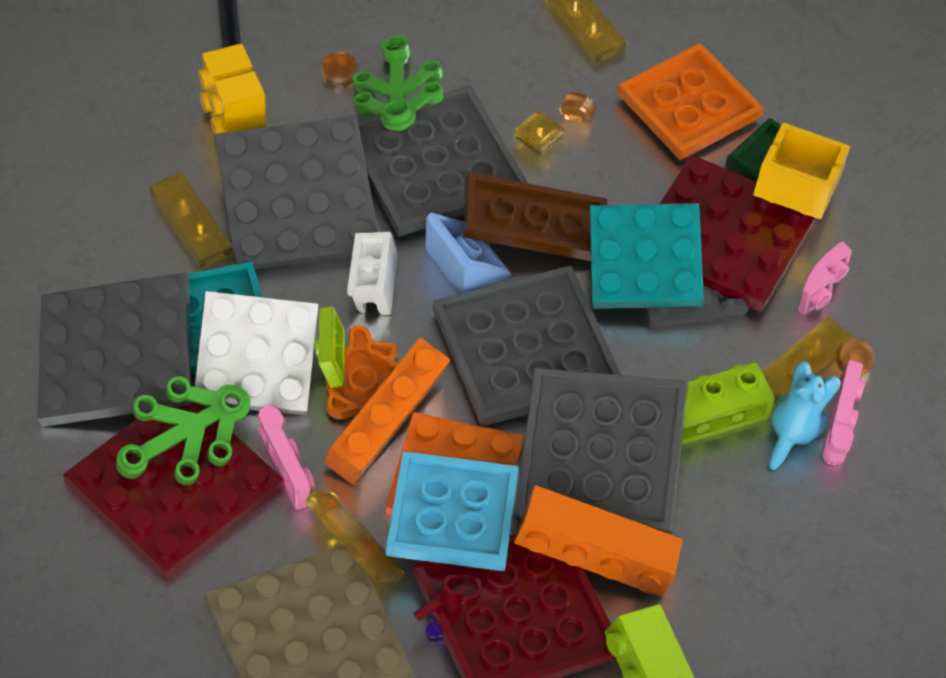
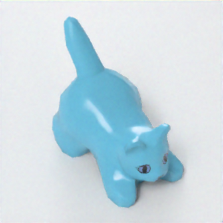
M798 362L794 370L788 395L783 394L776 400L772 412V429L778 435V440L769 462L771 470L779 468L794 444L807 445L821 436L828 423V415L822 411L839 389L840 380L838 377L830 376L822 379L811 372L807 362Z

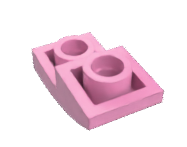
M843 241L825 254L811 271L804 286L798 309L802 316L814 308L817 310L823 308L832 297L833 284L840 281L848 273V264L852 250Z

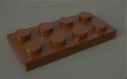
M469 172L465 181L463 237L591 261L590 205H607V198Z

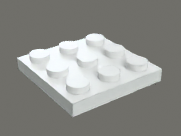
M206 291L195 387L216 392L222 386L236 385L247 392L250 398L249 410L259 411L265 405H274V407H278L280 413L307 416L318 304ZM225 399L228 407L234 408L238 406L236 399Z

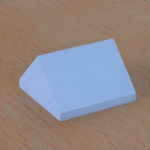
M430 213L427 216L425 250L458 294L489 287L509 277L511 273L486 241L463 237L464 221L435 213Z

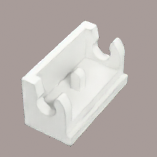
M391 232L355 233L347 294L353 297L355 306L361 313H365L366 303L372 302L377 305V310L381 315H391L399 258Z

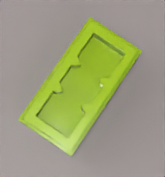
M332 306L320 308L319 338L314 340L315 352L319 359L318 364L330 388L343 386L345 382V330Z

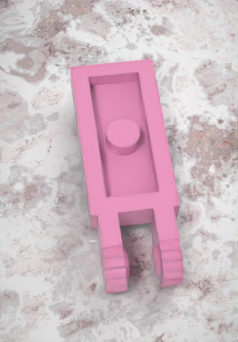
M852 360L848 361L839 379L840 386L835 394L822 452L824 461L834 467L843 463L846 453L849 452L854 439L852 431L859 413L858 410L853 409L855 401H860L866 380L860 379L863 364Z
M265 405V407H261L258 414L260 423L258 428L259 436L277 473L284 479V488L295 510L299 511L310 507V490L315 488L311 472L307 467H301L298 461L300 459L299 451L294 439L286 438L283 430L285 419L280 410H278V407Z

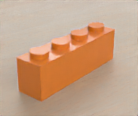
M420 337L330 447L323 463L354 486L442 377L450 359Z
M535 485L523 509L514 543L526 547L533 552L542 553L564 561L571 566H578L602 575L607 579L616 580L638 588L645 593L663 597L675 576L683 539Z

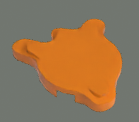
M357 325L350 329L349 343L345 350V382L343 386L330 388L326 380L327 412L331 417L339 420L356 417L399 364V362L395 361L398 356V348L395 344L374 341L369 330L364 326Z

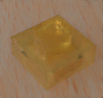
M538 110L515 129V139L541 157L564 138L565 128Z

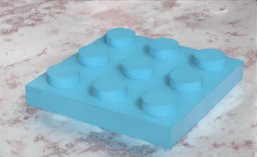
M403 451L386 545V556L505 571L519 466Z

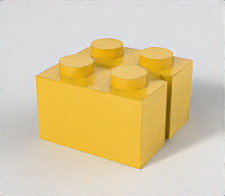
M243 44L203 53V68L198 70L199 81L204 92L200 93V101L204 112L211 113L212 118L210 122L214 136L218 133L266 127L265 93L255 71L252 69V64Z
M783 122L773 141V145H771L762 162L753 195L771 203L796 210L804 215L822 219L831 196L841 178L850 146Z

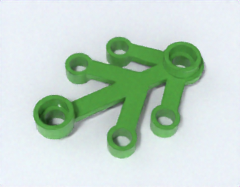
M397 35L388 37L381 44L384 60L390 65V84L374 77L367 70L355 73L352 79L355 90L359 93L353 97V104L356 113L363 115L372 112L381 116V123L386 129L403 131L415 122V112L426 103L436 104L443 100V88L441 83L437 82L443 77V72L439 61L429 60L421 65V69L405 80L404 64L407 63L410 56V48L407 38ZM424 82H428L422 86L421 92L412 97L410 100H405V98L409 94H411ZM369 91L378 93L390 99V101L383 103L376 100Z
M181 376L170 379L166 388L167 397L176 403L187 400L208 406V408L199 413L157 404L155 398L150 395L139 396L133 406V413L137 419L141 421L152 419L176 426L141 446L129 444L122 447L116 458L117 471L125 478H138L145 472L148 460L186 439L182 460L177 464L174 474L180 484H193L199 475L197 461L205 428L218 420L216 441L210 445L207 456L213 465L223 466L227 464L232 455L230 441L234 423L243 420L250 409V398L241 387L225 385L215 392L191 386L189 381ZM173 385H181L185 392L180 395L175 394L171 387ZM225 399H236L238 406L234 408L228 407ZM142 403H147L152 407V411L143 413L139 410L138 406ZM215 448H222L226 451L227 456L218 458L214 455L213 450ZM131 453L136 454L140 458V462L131 464L126 460V456ZM185 466L190 467L194 475L185 477L181 474L180 469Z

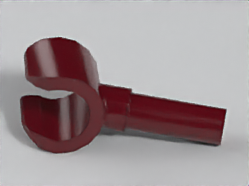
M451 574L444 578L440 593L413 613L417 621L422 620L439 607L444 605L455 607L462 603L467 587L464 586L459 591L451 590L456 584L457 575Z

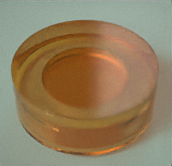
M345 52L329 54L323 60V77L330 84L337 86L351 83L353 75L357 73L355 58Z
M568 93L564 95L559 110L568 121L585 124L592 121L596 104L586 95Z
M858 338L851 339L841 344L837 349L836 363L842 373L848 361L852 360L862 363V376L868 373L874 366V351L866 341Z

